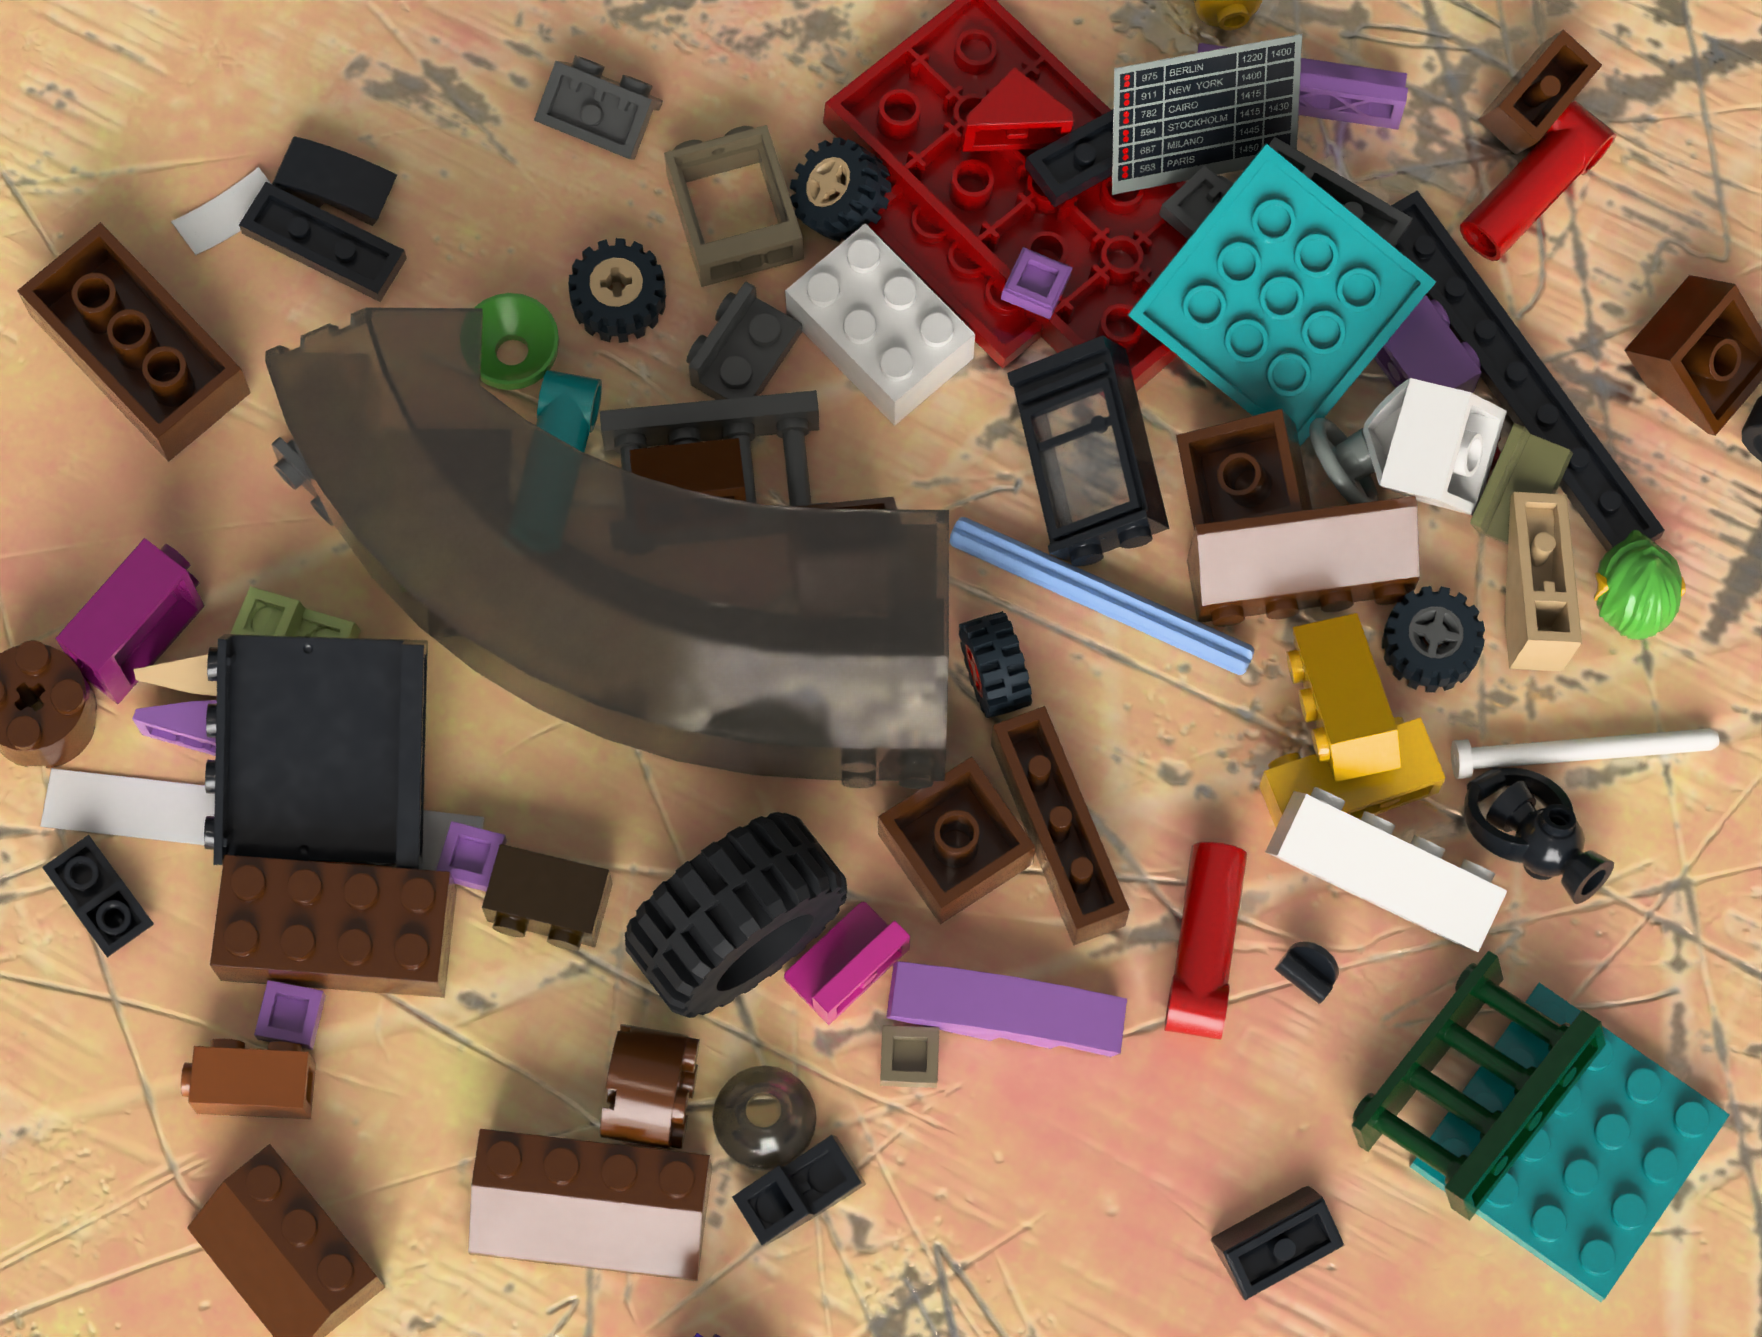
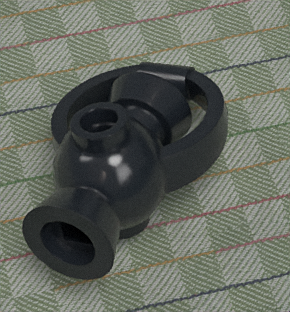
M1492 768L1467 784L1464 802L1465 822L1473 837L1491 853L1506 860L1523 863L1525 871L1535 879L1548 880L1562 874L1561 883L1575 904L1582 903L1593 896L1611 875L1614 868L1613 861L1592 850L1583 852L1585 837L1581 826L1576 820L1571 801L1563 789L1551 779L1527 769ZM1510 786L1494 801L1485 819L1479 809L1478 802L1503 787ZM1533 794L1542 799L1548 806L1536 810V799ZM1500 830H1503V831H1505V832H1510V831L1514 830V831H1516V835H1515V836L1509 835V834L1504 833V832H1502V831H1500Z

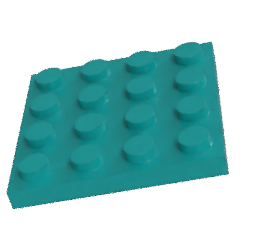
M1265 143L1129 311L1128 316L1252 416L1283 409L1296 425L1299 445L1301 447L1310 436L1309 428L1312 421L1316 418H1325L1436 281Z
M1540 982L1526 1000L1527 1004L1560 1025L1566 1022L1572 1024L1581 1012ZM1513 1021L1494 1046V1048L1527 1069L1531 1066L1537 1068L1549 1053V1044ZM1603 1026L1606 1043L1604 1048L1475 1213L1599 1302H1602L1607 1297L1730 1116L1729 1113ZM1480 1066L1462 1093L1494 1113L1497 1110L1503 1112L1515 1097V1088ZM1449 1111L1430 1137V1139L1457 1157L1463 1154L1469 1156L1481 1141L1478 1130ZM1416 1157L1410 1168L1446 1192L1444 1188L1447 1185L1445 1183L1446 1176Z

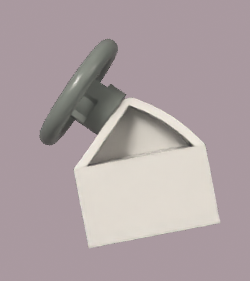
M1409 378L1386 396L1367 419L1364 428L1348 438L1333 422L1326 418L1314 419L1310 425L1309 432L1313 448L1322 467L1334 486L1349 504L1378 501L1377 489L1371 477V474L1375 472L1378 483L1382 487L1406 497L1415 496L1416 501L1473 515L1486 486L1507 410L1471 392Z

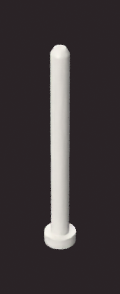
M1706 728L1471 747L1468 739L1453 740L1451 745V762L1455 778L1465 779L1472 777L1473 769L1713 750L1719 745V735L1717 731Z

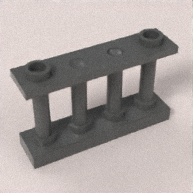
M817 390L599 411L604 450H615V452L621 454L627 522L609 523L614 552L624 551L629 556H645L654 553L657 550L656 548L785 536V507L815 505L811 504L804 436L809 434V431L819 430ZM777 434L778 437L783 438L790 506L757 509L750 441L754 440L755 436ZM739 438L749 524L639 536L629 450L642 449L649 446L678 445Z

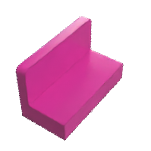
M860 902L785 972L784 980L830 1025L892 967L895 962L910 950V935L895 920L888 925L866 902Z

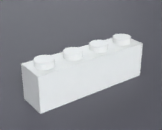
M1314 787L1311 795L1293 792L1265 851L1266 853L1455 944L1479 952L1507 893V890L1491 883L1495 875L1494 872L1464 859L1459 868L1441 859L1445 852L1444 848L1414 835L1411 843L1405 842L1391 835L1396 825L1364 811L1361 820L1341 811L1345 804L1343 799L1317 787Z

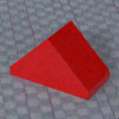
M1014 67L966 116L961 141L962 152L1041 149L1071 132L1074 122L1073 112Z

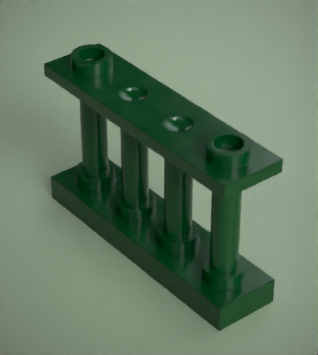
M1490 951L1485 954L1478 965L1472 963L1462 972L1456 983V993L1377 1093H1369L1361 1100L1353 1115L1354 1122L1351 1124L1358 1145L1365 1151L1369 1152L1383 1134L1446 1176L1445 1183L1447 1185L1444 1188L1451 1209L1469 1221L1606 1045L1601 1021L1582 1010L1572 1024L1566 1022L1560 1025L1500 987L1499 985L1504 979L1497 955ZM1484 1004L1549 1044V1053L1537 1068L1534 1066L1528 1069L1465 1029ZM1450 1047L1515 1088V1097L1503 1112L1497 1110L1492 1113L1431 1073ZM1416 1090L1480 1132L1481 1141L1469 1156L1463 1154L1457 1157L1397 1117Z

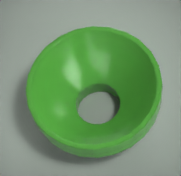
M505 293L487 298L472 309L462 326L460 344L467 366L479 380L497 389L515 390L535 384L544 377L547 370L552 368L558 353L559 335L552 314L543 304L523 294ZM508 340L521 341L528 347L527 357L517 365H506L497 358L498 348Z

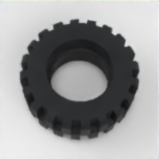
M780 812L770 813L767 817L760 816L751 820L748 825L744 827L739 826L728 832L726 837L718 842H713L705 847L698 856L690 862H685L670 879L663 881L653 891L650 899L640 905L636 910V917L630 919L627 925V932H625L626 951L672 1012L688 1018H694L698 1014L705 1015L712 1012L718 1006L723 1007L731 1003L739 995L746 994L758 986V983L768 976L771 977L787 961L802 952L812 939L817 938L826 928L825 925L836 917L840 911L839 907L846 901V878L800 818Z

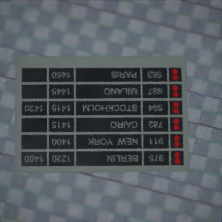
M1302 34L1114 68L1112 195L1187 181L1204 165L1216 175L1244 170L1265 143L1269 145L1274 137L1297 150Z

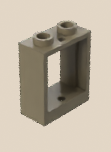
M767 125L757 128L751 126L737 127L727 132L724 137L705 142L689 140L677 145L672 151L664 153L667 177L701 287L804 259L802 233ZM760 163L779 224L705 244L686 182Z

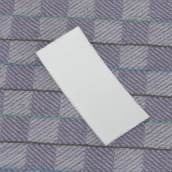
M258 167L219 196L171 222L194 254L197 255L241 231L239 227L241 220L265 182L270 183V181Z

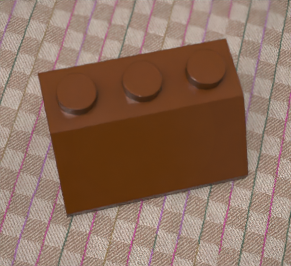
M271 1144L267 1145L226 1178L187 1227L273 1337H325L385 1288L376 1274Z

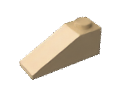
M1513 492L1510 497L1505 599V630L1509 669L1563 671L1582 644L1567 494Z

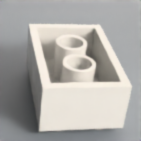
M866 223L785 290L786 315L802 323V332L894 426L974 359L975 333Z

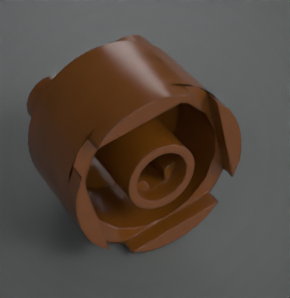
M35 640L26 641L19 646L0 653V753L11 762L25 767H57L73 760L87 747L93 737L97 709L95 694L76 663L64 652ZM36 702L43 704L41 709L37 711L31 708Z
M621 1024L620 1031L616 1035L605 1088L608 1089L607 1103L610 1104V1107L602 1108L600 1137L670 1149V1147L682 1149L688 1115H686L688 1098H693L698 1072L696 1062L700 1039L691 1038L689 1035Z

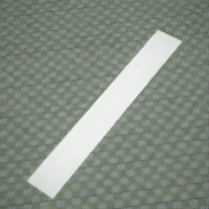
M51 768L40 827L204 845L206 816H214L215 794H206L205 785ZM424 810L423 863L420 870L436 871L451 821L483 829L484 817ZM365 863L396 867V863Z

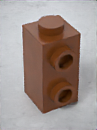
M213 1039L211 1040L210 1047L194 1046L192 1063H184L181 1075V1094L183 1097H189L188 1103L197 1114L311 1119L316 1063L310 1053L302 1051V1045L284 1041L269 1042L267 1050L245 1049V1043L239 1040Z

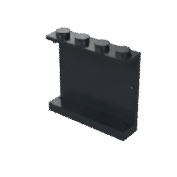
M224 634L218 638V647L209 648L207 659L208 681H217V704H208L206 715L207 737L216 738V759L207 760L205 770L206 794H215L214 816H206L204 826L205 849L214 850L213 865H223L224 855L300 861L396 863V868L420 869L423 863L428 640Z

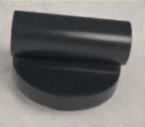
M1297 942L1293 944L1275 967L1278 973L1318 1004H1321L1331 992L1339 975L1338 964L1334 957L1322 946L1311 942Z

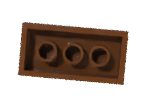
M101 222L17 290L28 313L168 462L251 393L242 369Z
M224 855L210 966L220 981L267 984V980L309 988L445 998L457 888L451 873L447 871Z

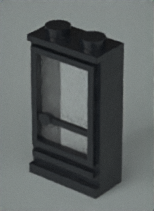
M1102 335L1007 373L1009 383L1014 387L1050 541V545H1048L1049 554L1067 561L1073 566H1087L1101 561L1104 558L1103 553L1118 547L1136 548L1146 545L1152 541L1153 534L1170 529L1126 348Z

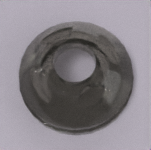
M766 1065L745 1069L729 1079L719 1092L712 1116L715 1135L725 1153L738 1164L750 1169L763 1171L772 1170L779 1165L786 1166L801 1156L810 1145L815 1133L817 1120L815 1103L803 1082L791 1072L779 1067ZM762 1095L774 1098L781 1107V1115L777 1122L772 1126L764 1128L752 1124L746 1115L749 1103L755 1097Z

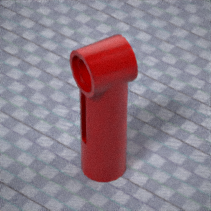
M1577 101L1571 102L1544 134L1541 141L1460 224V232L1465 241L1482 257L1491 261H1498L1580 174L1585 175L1598 163L1614 142L1617 133Z
M1199 842L1192 845L1176 964L1169 992L1164 1031L1219 1040L1222 1038L1230 989L1228 982L1247 861V852L1239 847L1217 842Z

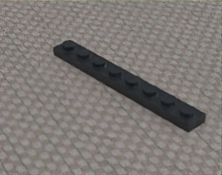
M1418 190L1391 205L1413 218L1395 248L1436 281L1426 296L1430 301L1435 299L1443 306L1450 320V329L1460 343L1467 342L1474 349L1481 364L1480 370L1482 373L1480 377L1503 409L1507 410L1508 416L1514 423L1526 427L1530 434L1572 451L1573 455L1559 486L1567 494L1568 499L1605 550L1608 552L1615 545L1624 541L1633 530H1639L1653 541L1661 538L1665 531L1662 525Z

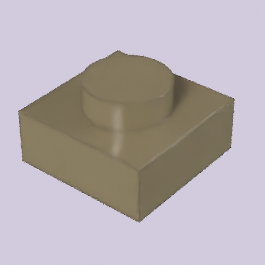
M882 1025L880 1086L937 1088L939 1027Z

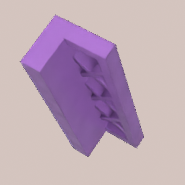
M1199 43L1197 53L1227 47ZM1301 58L1298 115L1398 130L1407 101L1408 88L1405 87L1407 73Z

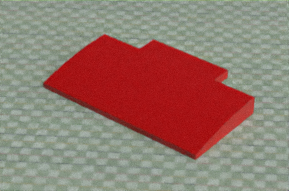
M955 0L825 102L823 124L837 138L841 137L846 141L849 139L870 151L883 161L882 164L888 168L890 173L886 180L891 182V192L884 195L889 200L887 209L880 208L878 214L882 218L877 224L870 222L868 226L975 333V342L1002 369L1041 337L1059 353L1104 335L1126 348L1137 392L1178 356L1129 317L1128 313L1187 241L1182 234L1159 215L1162 204L1179 190L1186 181L1112 195V176L1062 204L1053 207L1025 168L1027 156L1040 149L962 152L961 141L966 116L1014 67L1073 112L1074 122L1071 132L1111 111V109L997 0ZM1023 247L1073 267L1069 281L1051 320L1001 300L1002 291ZM1100 392L1099 394L1105 399L1104 392Z

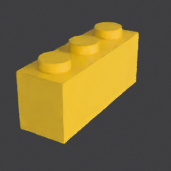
M1358 613L1292 627L1295 650L1286 651L1287 663L1293 684L1302 682L1304 689L1299 690L1304 720L1306 723L1316 722L1317 728L1312 729L1311 734L1318 762H1329L1335 782L1401 768L1398 729Z
M1402 717L1394 718L1398 729L1401 768L1335 782L1329 762H1318L1316 753L1301 758L1300 754L1295 752L1271 761L1268 764L1269 769L1263 773L1259 787L1275 827L1277 828L1294 791L1311 795L1314 787L1329 792L1345 801L1341 811L1360 820L1364 811L1377 815L1439 793L1446 777L1421 717L1408 722H1404Z

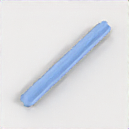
M960 517L950 534V544L952 547L1237 675H1243L1251 663L1254 655L1252 645L969 518Z

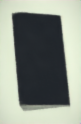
M1310 1186L1297 1190L1211 1238L1216 1253L1244 1300L1344 1246L1323 1197Z

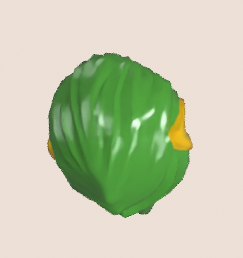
M1633 530L1624 541L1611 548L1600 560L1598 572L1595 573L1598 584L1594 601L1597 602L1596 606L1599 609V617H1602L1609 626L1614 627L1621 636H1627L1631 640H1644L1655 636L1657 632L1663 631L1672 623L1679 612L1681 597L1685 593V581L1681 576L1677 560L1668 551L1662 549L1639 530Z

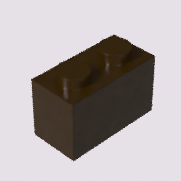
M500 844L482 910L487 922L493 923L492 928L505 935L525 937L526 931L548 936V943L567 950L577 951L580 949L581 944L596 947L613 885L610 871Z

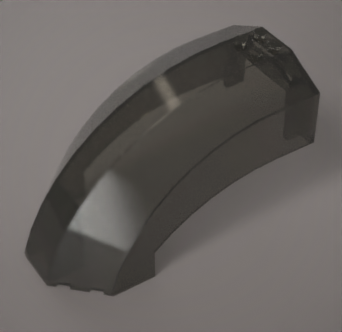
M363 308L352 313L350 325L342 329L329 323L301 335L300 347L289 351V348L278 345L266 351L265 363L286 425L300 461L332 523L380 587L422 630L475 672L533 707L597 736L679 762L750 775L841 780L843 786L850 788L872 787L876 784V781H899V785L902 787L921 789L931 787L933 781H944L949 665V510L822 509L762 505L700 494L638 476L581 452L528 422L480 386L483 335L482 308Z

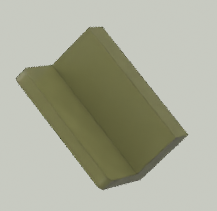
M1514 423L1470 524L1479 533L1508 544L1510 497L1512 493L1555 494L1573 455L1572 451L1532 435L1526 427Z

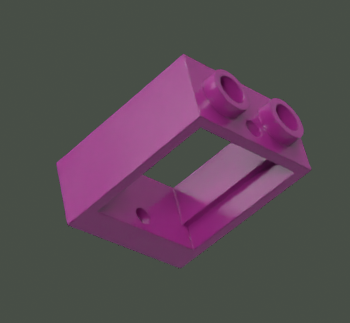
M146 538L138 544L55 638L64 653L76 663L85 679L116 704H119L139 682L135 679L134 669L153 665L205 606L196 590L200 583L187 570L191 566L190 563L168 544H164L159 549Z

